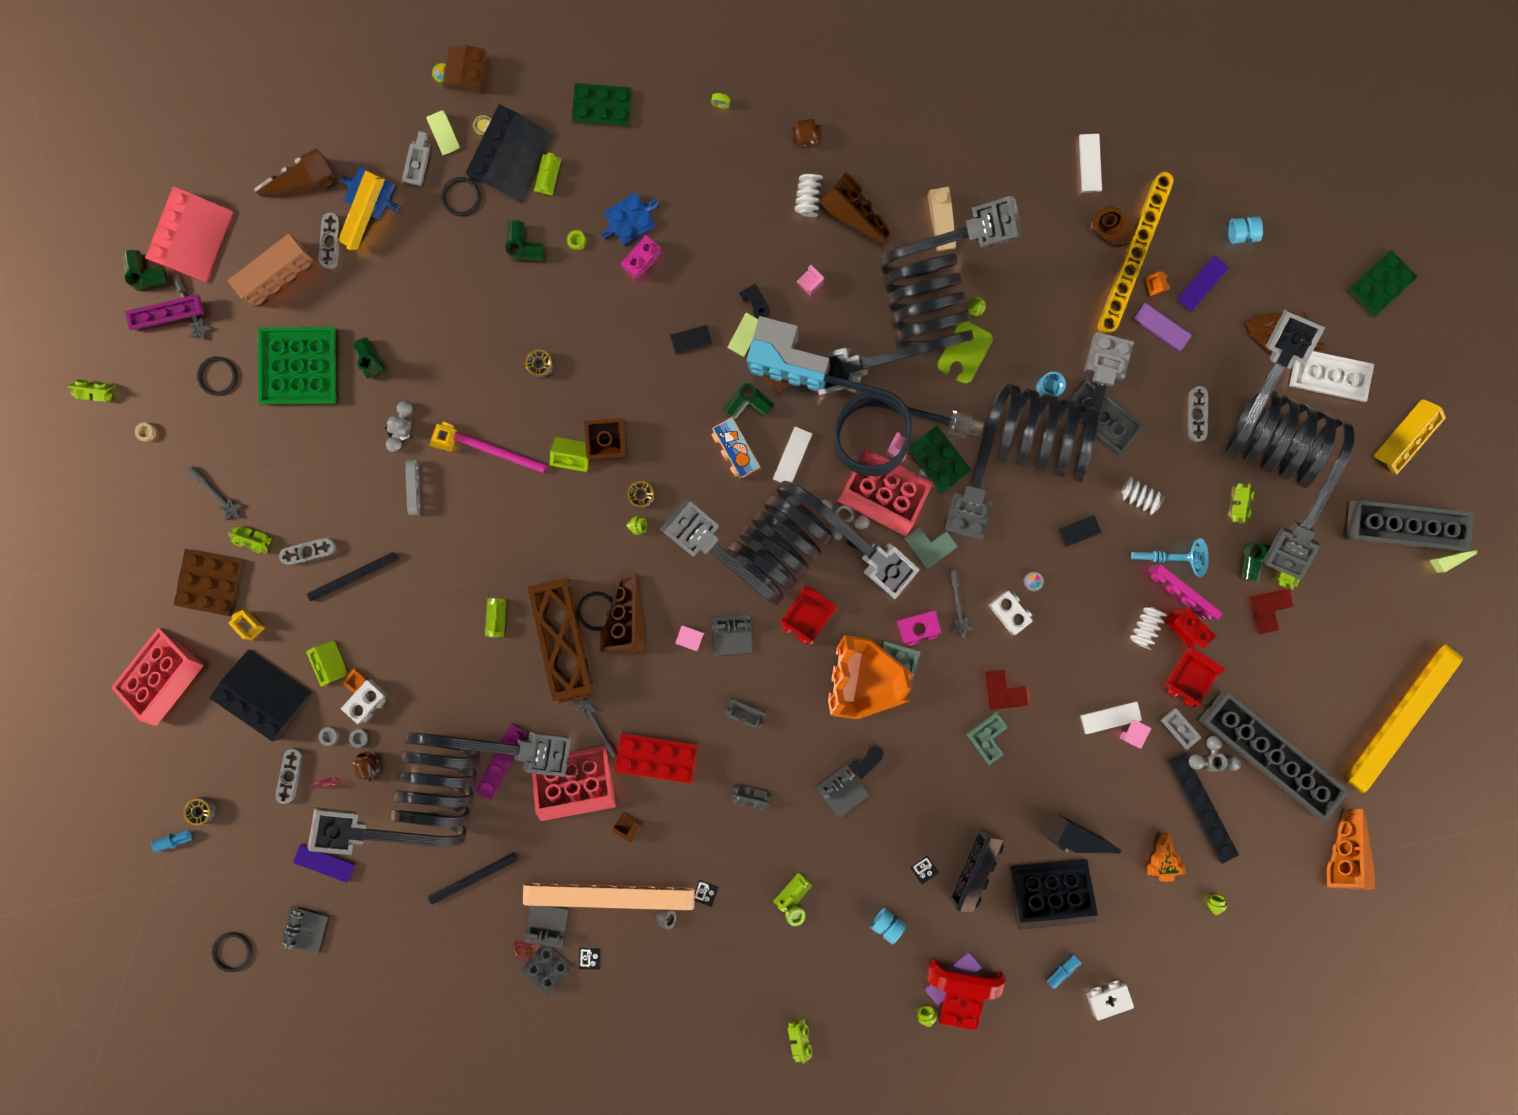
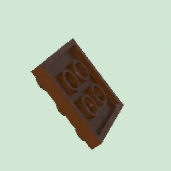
M185 549L173 605L229 617L232 616L243 560Z

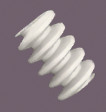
M805 174L799 177L801 182L798 184L799 191L797 196L799 198L796 199L797 206L794 208L797 213L807 217L818 216L813 210L819 209L814 203L820 201L815 195L821 194V191L816 190V188L822 187V184L817 182L818 180H823L821 175Z
M1129 477L1121 490L1123 494L1122 500L1130 497L1129 504L1137 501V508L1141 504L1144 505L1143 511L1151 508L1150 515L1159 509L1165 495L1161 496L1159 491L1154 493L1152 487L1147 489L1146 484L1140 486V481L1138 480L1133 483V477Z
M1150 607L1143 609V612L1147 615H1140V619L1143 622H1137L1136 625L1140 629L1135 628L1133 632L1137 636L1131 635L1130 639L1137 645L1152 650L1147 645L1155 643L1151 639V637H1158L1154 630H1161L1157 625L1158 623L1164 624L1160 617H1167L1168 615Z

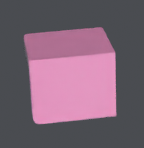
M810 265L808 271L797 283L811 296L824 283V277Z
M900 432L896 433L885 452L893 458L899 453L906 439L900 435Z
M682 625L676 644L697 651L704 632Z
M1133 720L1127 732H1122L1120 739L1141 749L1152 728L1137 720Z

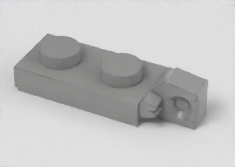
M418 131L417 140L412 141V144L409 146L402 177L403 183L422 187L430 153V144H427L428 135L425 132Z

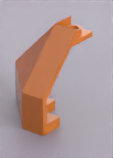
M844 635L837 646L836 655H839L838 665L833 667L831 682H834L833 693H829L828 697L831 716L857 720L909 702L908 693L911 690V683L909 681L914 674L873 640Z

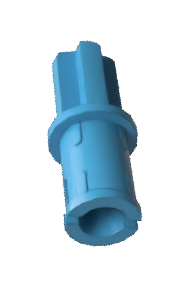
M189 830L176 834L170 833L167 837L153 840L151 842L154 852H159L170 847L172 849L176 848V845L191 841L192 834Z
M1072 955L1047 980L1048 984L1053 989H1056L1067 977L1070 978V975L1082 963Z

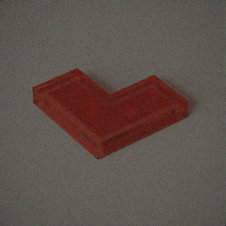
M1289 588L1250 597L1258 634L1279 630L1275 611L1294 607Z
M1004 669L985 672L989 710L1028 706L1026 686L1007 688Z

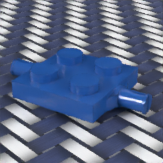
M359 167L355 177L352 179L344 174L340 177L347 181L339 178L340 182L348 185V191L343 201L351 205L366 170L363 167ZM387 180L384 181L371 216L379 219L386 207L395 212L398 211L397 208L400 205L391 201V193L395 188L394 184Z
M636 192L603 212L609 221L610 227L600 234L604 240L614 234L625 246L656 226L651 218L650 211L659 206L658 202L654 199L645 205L639 199Z

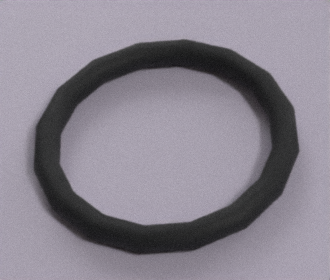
M456 177L444 185L441 192V200L449 213L456 216H465L477 208L480 202V191L472 180L466 177ZM457 181L470 183L476 192L474 205L464 212L452 210L445 200L447 188Z
M213 356L200 364L197 371V381L204 392L210 395H222L233 388L236 381V371L229 360ZM214 360L225 362L232 372V380L229 386L221 391L207 389L201 380V372L204 366Z
M592 592L582 598L578 605L577 613L579 621L584 627L592 631H601L604 626L592 627L584 621L581 613L582 606L588 598L593 596H603L611 604L613 599L603 592Z
M229 932L221 935L212 946L211 955L213 962L219 969L225 972L240 971L248 964L251 958L249 942L238 933ZM226 937H237L246 945L247 957L239 967L226 968L217 960L216 947Z

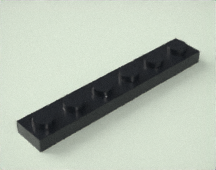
M1183 751L1168 759L1167 762L1219 862L1223 864L1239 856L1195 769L1190 767L1189 757L1186 752Z

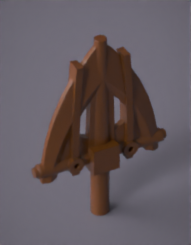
M1301 311V313L1298 314L1300 316L1308 318L1304 311ZM1282 313L1256 314L1253 319L1244 320L1243 325H1246L1250 331L1248 336L1255 338L1261 346L1272 354L1273 351L1268 349L1266 344L1276 327L1272 325L1278 323ZM1318 342L1314 349L1321 351L1324 343Z

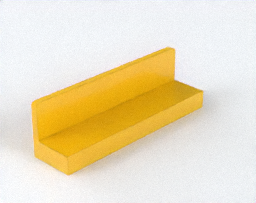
M365 170L338 239L339 242L347 245L348 250L358 249L385 181L384 178L368 170Z
M1422 399L1374 454V458L1386 463L1390 472L1397 475L1445 420L1446 416L1442 407Z

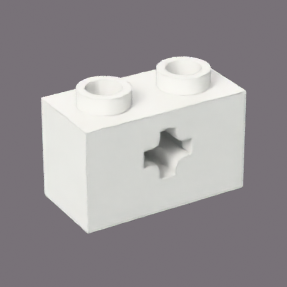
M1123 981L1110 982L1109 986L1093 988L1086 994L1093 1015L1097 1020L1134 1008L1127 985Z

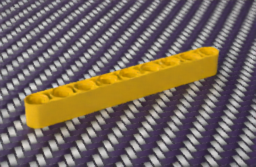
M1168 172L1160 173L1151 184L1135 226L1134 236L1128 244L1098 322V330L1102 334L1108 335L1119 326L1173 185V177ZM1160 179L1166 182V187L1159 184ZM1152 197L1158 198L1160 203H1153ZM1145 215H1150L1153 222H1148ZM1138 233H1144L1146 240L1140 239ZM1132 250L1138 251L1139 258L1132 255ZM1126 267L1132 270L1133 274L1131 276L1125 273ZM1118 285L1124 286L1126 293L1119 292ZM1111 303L1118 304L1119 311H1114L1111 308ZM1105 320L1112 323V329L1105 327Z
M1444 645L1438 650L1345 778L1346 783L1361 794L1371 787L1463 661L1462 655L1448 645Z

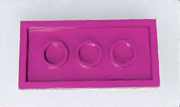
M1162 565L1151 566L1147 571L1151 574L1150 578L1158 584L1161 582L1165 585V590L1173 596H1179L1181 598L1180 602L1188 608L1193 607L1196 610L1195 613L1204 620L1206 618L1209 620L1219 619L1223 614Z

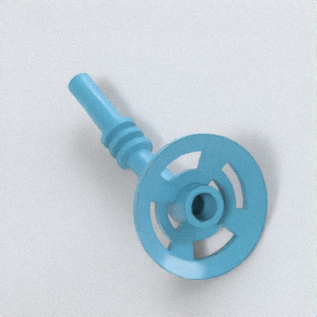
M1197 538L1192 545L1191 552L1188 554L1166 553L1165 551H1153V553L1132 552L1131 559L1152 560L1153 562L1162 563L1165 561H1186L1191 563L1195 575L1202 577L1208 568L1209 554L1205 541L1202 538Z

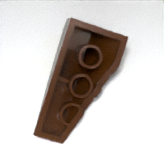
M316 148L294 160L296 163L294 166L281 169V175L268 178L255 187L254 190L261 197L327 187L333 184L337 177L327 158Z
M846 171L823 195L819 202L833 216L881 244L886 245L893 235L882 217L874 213L871 201L865 200L861 194L863 191L861 186Z
M638 574L620 575L612 595L613 601L610 610L606 614L605 626L602 627L600 633V652L622 655L645 653V629Z

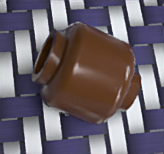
M813 119L798 121L796 127H793L795 143L798 142L800 146L816 144L818 136H821L820 124L816 125Z
M371 752L360 753L353 761L356 778L364 780V782L375 780V776L380 773L378 758L376 755L371 754Z

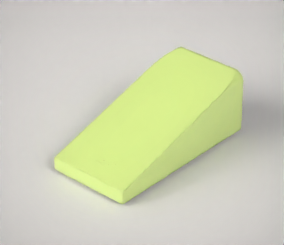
M444 110L426 117L443 156L461 149Z
M746 313L727 348L744 357L751 346L758 319Z
M1477 550L1464 551L1432 559L1430 562L1436 572H1447L1476 555Z

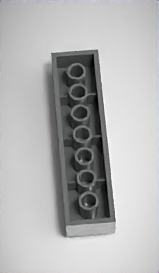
M1222 691L1198 720L1317 819L1326 822L1350 792L1229 692Z

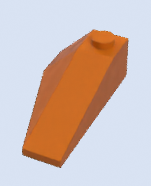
M1344 809L1338 828L1337 841L1332 848V858L1327 865V887L1375 890L1374 865L1365 810Z

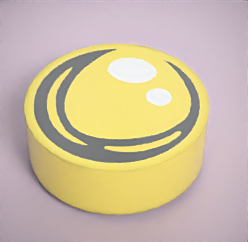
M482 115L474 120V129L480 136L484 135L491 121L489 117Z

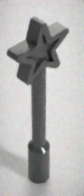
M180 276L173 277L172 279L182 298L187 297L186 289ZM196 316L191 317L194 324L189 323L193 329L190 337L199 335L202 340H205V332L211 330V327L204 326L202 318L198 320Z
M192 466L188 472L224 505L219 507L226 512L224 519L228 520L231 516L240 518L237 510L242 504L234 505L232 499L226 501L205 480V477Z
M950 570L958 613V620L954 619L956 627L951 632H960L961 637L965 638L966 631L973 630V628L967 625L968 617L963 619L958 570Z
M584 698L580 699L581 705L575 708V710L583 711L584 718H587V715H589L605 742V747L612 758L616 757L617 750L612 742L608 740L592 713L597 711L592 706L594 698L588 701Z

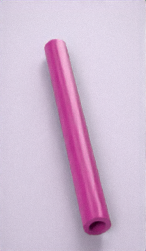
M457 431L454 436L455 441L541 473H544L547 464Z

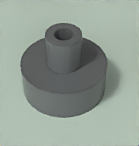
M663 909L661 913H658L656 919L659 926L668 930L673 928L676 923V912Z

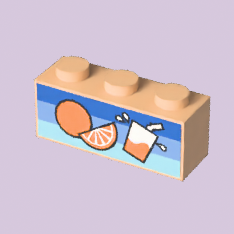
M733 417L712 428L714 433L711 436L716 444H721L723 448L721 453L726 461L730 460L733 465L730 469L735 478L739 476L741 480L761 469Z

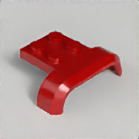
M938 960L929 963L927 972L929 983L935 988L945 991L939 1015V1024L976 1031L985 999L999 998L1003 994L1006 976L1002 971H999V975L996 978L980 977L945 970L939 965Z

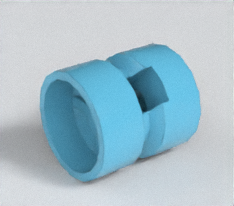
M1256 216L1248 217L1247 220H1244V218L1231 219L1228 229L1230 242L1237 244L1244 243L1245 240L1247 242L1261 241L1263 235L1261 218Z
M1049 372L1039 379L1036 390L1040 397L1044 394L1059 396L1065 390L1066 382L1064 377L1058 372Z
M883 908L874 918L870 928L878 934L883 933V938L889 943L894 944L903 934L907 924L898 917L893 919L894 915L892 912Z

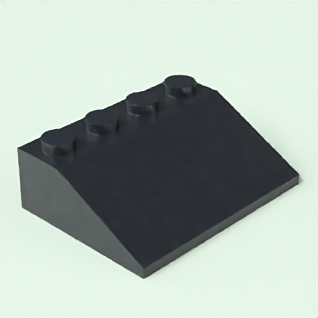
M499 104L465 173L469 179L521 203L538 169L542 156L545 154L554 135L517 112Z
M248 649L219 682L209 699L273 742L280 740L312 692Z
M1056 812L1052 813L1043 831L1048 835L1046 839L1066 853L1071 850L1074 853L1120 854L1122 851L1102 836Z
M980 828L950 897V901L955 909L960 912H973L975 907H979L982 899L980 897L981 892L986 890L989 879H987L989 873L993 872L997 862L995 859L997 854H1001L1004 848L1001 837Z
M1087 860L1011 867L1014 908L1018 930L1095 923L1098 912Z

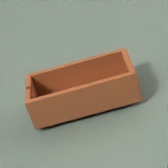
M288 233L227 281L242 300L253 306L259 305L264 302L267 295L277 292L284 282L294 279L297 272L307 269L311 265L310 262L314 259L304 246Z

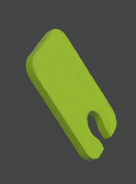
M968 321L958 324L953 334L972 330L974 339L946 347L937 365L940 372L948 375L951 364L960 362L963 366V371L956 380L964 384L971 382L993 340L992 335L988 331Z

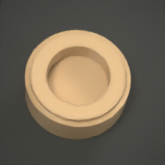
M141 422L135 428V436L141 441L149 442L155 438L156 429L150 423Z

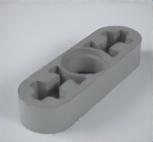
M331 212L326 213L322 217L318 260L326 269L335 268L338 264L340 242L338 239L341 232V220L336 214ZM331 218L336 221V223H332L331 227L335 233L330 232V225L327 223V221H331ZM328 236H333L335 239L334 244L331 246L325 244V239ZM324 249L334 250V252L329 251V257L333 260L329 261L328 264L324 261V258H328V252L324 251Z
M1202 386L1191 389L1188 395V437L1193 442L1203 441L1208 435V391ZM1198 391L1199 394L1203 395V397L1199 398V404L1203 403V406H1193V404L1198 403V398L1194 396ZM1195 409H1200L1203 412V417L1200 420L1195 419L1193 416ZM1203 422V425L1198 426V430L1202 432V435L1197 438V435L1193 434L1197 430V425H1193V423Z
M417 459L406 460L407 511L409 515H419L420 487Z
M323 538L287 547L281 550L279 559L285 565H294L329 556L335 552L336 544L331 539ZM324 542L331 545L328 548V552L326 550H317V547L325 546ZM306 546H310L313 550L310 557H305L303 554V549ZM288 551L289 553H298L299 555L291 557V561L289 559H285V556L288 555Z
M298 748L287 750L283 756L275 794L276 800L281 804L293 801L296 795L303 762V753ZM295 752V756L298 759L293 761L292 766H296V768L287 767V765L292 763V758H289V755ZM286 771H292L294 773V779L292 781H287L285 779ZM283 784L292 785V787L287 788V794H289L290 797L284 799V796L281 795L282 792L286 791L287 787L283 786Z

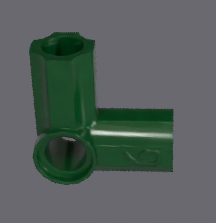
M519 220L508 221L505 245L507 257L511 261H543L544 244L523 242L525 223ZM517 247L519 251L516 254H512L509 252L510 249Z
M128 250L122 253L126 271L125 281L133 289L142 291L150 286L168 283V275L164 266L144 269L139 250ZM136 277H140L137 283H133Z
M367 337L359 339L352 344L359 358L357 362L358 368L363 371L367 379L385 371L381 359L376 355Z
M745 383L723 409L734 419H737L749 404L765 417L775 404L752 384ZM743 388H752V396L744 397L742 395Z
M1254 542L1245 545L1243 549L1245 559L1241 578L1259 581L1262 563L1271 545ZM1254 547L1258 549L1256 556L1252 553Z

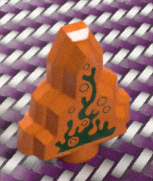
M1160 834L1156 843V852L1151 857V863L1147 865V875L1159 876V881L1162 882L1175 881L1176 875L1186 874L1185 864L1180 860V855L1174 851V843L1169 834Z

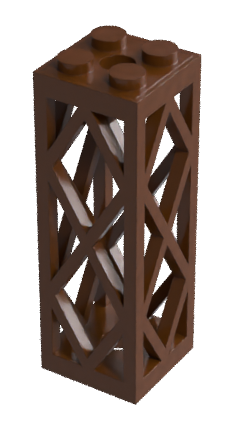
M564 578L528 586L552 701L558 700V704L569 702L574 696H577V699L591 696L590 693L595 691L571 580ZM563 588L565 599L556 591L557 589ZM544 592H545L544 597H543V600H542V603H541V599H540V594H539V593H544ZM552 599L566 611L560 631L546 618ZM570 626L572 628L575 647L566 639ZM548 632L556 639L553 652ZM563 647L577 661L571 680L557 667ZM582 674L583 684L578 685L580 676ZM559 682H560L565 688H561V689H560Z

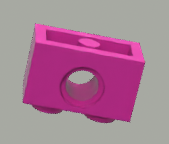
M645 235L620 264L637 281L662 253L661 248Z
M935 610L897 620L902 642L908 643V646L919 643L921 638L926 637V640L938 638L937 634L941 633ZM918 623L924 625V631L921 634H917L914 630L915 625Z

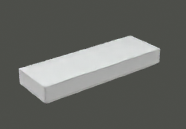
M1080 134L1079 149L1082 193L1101 192L1099 134Z
M794 427L773 480L780 483L782 481H793L812 433Z
M1137 701L1080 715L1085 734L1130 724L1133 720L1142 721Z

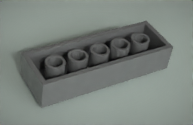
M1363 500L1350 501L1346 539L1457 552L1471 551L1474 512Z

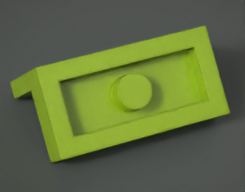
M555 437L550 450V466L587 472L589 459L587 460L585 442Z
M334 640L318 645L306 652L321 687L348 675Z

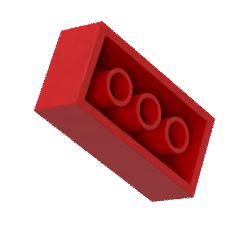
M622 732L620 734L615 772L691 784L698 743Z

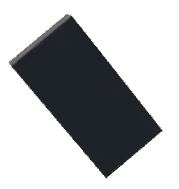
M707 325L670 335L675 354L712 344Z
M1095 515L1058 529L1065 547L1102 533Z

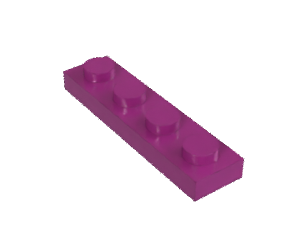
M196 294L125 311L129 330H137L202 315L204 311L201 297Z
M511 723L501 743L517 745V740H525L528 732ZM495 753L474 792L491 801L509 770L515 755Z

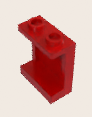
M805 585L780 621L783 624L781 628L789 634L793 631L799 635L797 639L803 644L807 645L808 642L812 644L838 606L808 585Z
M1176 608L1164 620V623L1189 648H1194L1198 645L1201 649H1204L1217 636L1189 608Z
M1188 647L1164 687L1168 689L1167 693L1175 698L1180 696L1185 699L1183 703L1189 707L1194 708L1196 706L1201 708L1203 698L1217 676L1222 675L1226 668L1194 648Z

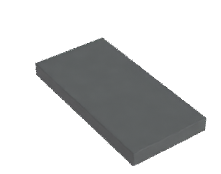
M1085 378L1069 397V400L1077 402L1078 407L1081 404L1091 405L1096 386ZM1105 394L1098 418L1096 437L1121 456L1145 426ZM1087 412L1080 421L1083 427L1086 426Z

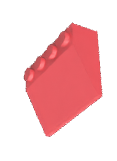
M172 187L145 258L155 264L207 283L234 212L194 194Z
M865 448L858 462L865 465H880L890 460ZM900 465L891 472L881 476H865L853 472L838 502L907 536L933 483Z
M158 627L111 689L139 721L157 726L204 665L193 653Z
M605 746L569 752L565 777L532 773L535 811L540 821L616 807L610 763Z

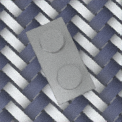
M1173 708L1160 720L1185 750H1188L1202 738L1176 708Z

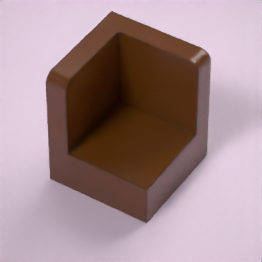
M623 812L611 831L631 843L643 823Z

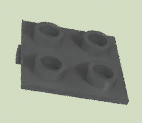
M750 615L712 617L715 655L753 653Z
M847 764L816 787L838 818L870 796Z
M530 906L527 928L524 932V942L562 948L569 909L551 906Z
M291 907L281 945H284V949L287 950L296 948L318 954L328 916Z
M541 945L519 972L549 997L573 966L551 946Z

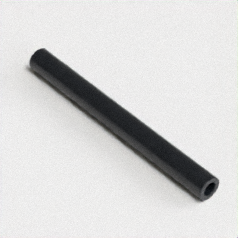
M391 552L308 592L307 597L312 602L397 561V556L394 552Z
M513 852L429 895V902L433 905L517 862V855Z

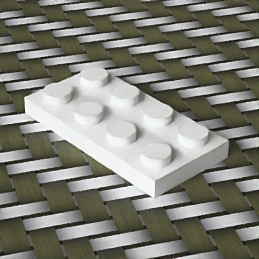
M1313 351L1306 365L1295 360L1289 387L1367 402L1374 364Z

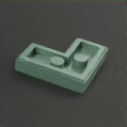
M920 527L904 538L926 570L958 547L947 531L932 542L929 541Z
M883 641L881 648L915 674L921 651Z
M998 712L992 714L966 734L989 766L1005 755L994 740L995 737L1009 728Z

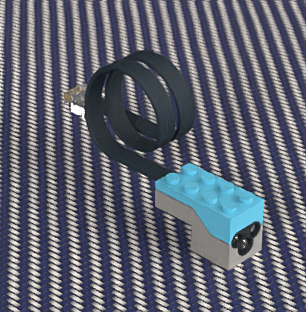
M759 316L746 360L752 374L757 376L769 375L771 379L781 381V379L788 380L790 384L800 386V384L807 385L808 389L814 391L824 390L825 383L828 382L870 393L860 395L849 401L839 413L835 424L834 436L837 454L842 463L853 472L865 476H881L894 470L904 459L910 445L912 431L910 415L949 425V434L966 438L967 434L977 437L981 436L984 423L971 420L972 415L953 410L952 417L948 418L910 408L890 391L828 375L830 369L829 358L796 350L799 338L796 325ZM877 406L899 412L904 419L907 436L903 447L893 459L884 464L865 465L856 462L843 451L840 445L839 436L845 420L854 411L862 407Z

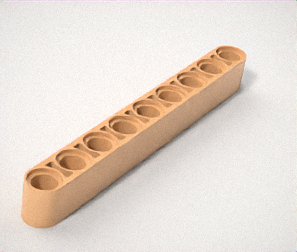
M551 883L523 884V904L530 906L665 910L694 909V888Z

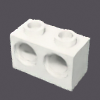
M1005 591L988 606L1011 635H1016L1033 621L1030 618L1032 614L1026 607H1021L1018 603L1020 599L1014 592ZM1004 599L1010 601V607L1007 610H1004L1001 606ZM1016 614L1022 616V622L1019 625H1016L1013 621Z
M372 679L366 680L343 705L341 710L357 724L367 723L373 717L372 712L376 707L379 709L385 704V698L388 694ZM371 690L376 693V699L374 701L370 700L369 698V692ZM357 705L362 706V715L357 714Z

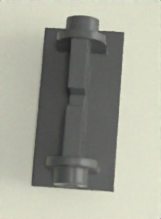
M731 698L725 711L728 718L730 717L739 722L741 718H744V724L754 729L761 728L767 714Z
M739 784L733 787L732 793L734 794H732L730 801H733L734 804L738 806H745L746 804L753 806L756 810H768L771 794L768 791L755 789L754 794L750 795L751 787Z

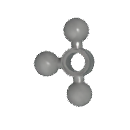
M408 401L399 402L397 405L399 416H391L387 421V432L393 434V437L389 438L386 442V448L390 452L399 451L402 445L399 437H407L409 435L411 421L406 420L405 417L411 414L412 405Z
M830 500L822 501L837 516H839L841 510H847L849 518L843 520L845 523L851 521L859 530H865L869 526L867 516L858 515L856 517L848 506L835 508ZM834 526L829 529L834 536L833 540H840L844 536Z
M1210 736L1207 739L1206 744L1211 750V754L1206 755L1204 758L1199 754H1194L1189 759L1191 768L1199 770L1204 767L1209 772L1223 771L1225 768L1230 771H1236L1241 766V761L1238 757L1229 756L1226 759L1223 754L1218 753V750L1222 747V740L1218 736ZM1213 759L1217 761L1216 767L1213 765Z

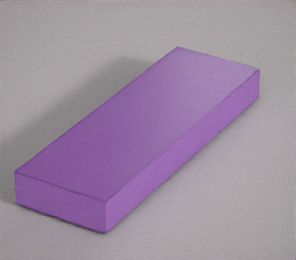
M1146 303L1141 306L1133 318L1134 321L1179 352L1192 336Z
M968 951L947 970L974 975L982 967ZM931 984L925 988V991L937 1005L943 1001L945 991H941Z

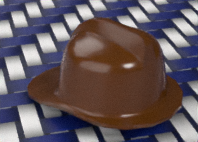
M1108 206L1101 208L1093 217L1092 222L1095 230L1113 245H1124L1134 236L1135 229L1133 223L1116 207Z

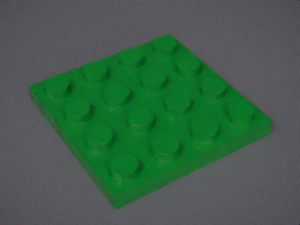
M258 327V404H336V328Z

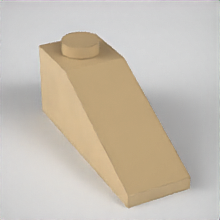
M949 187L930 190L928 202L934 236L954 231ZM956 241L938 246L936 249L937 251L955 249Z

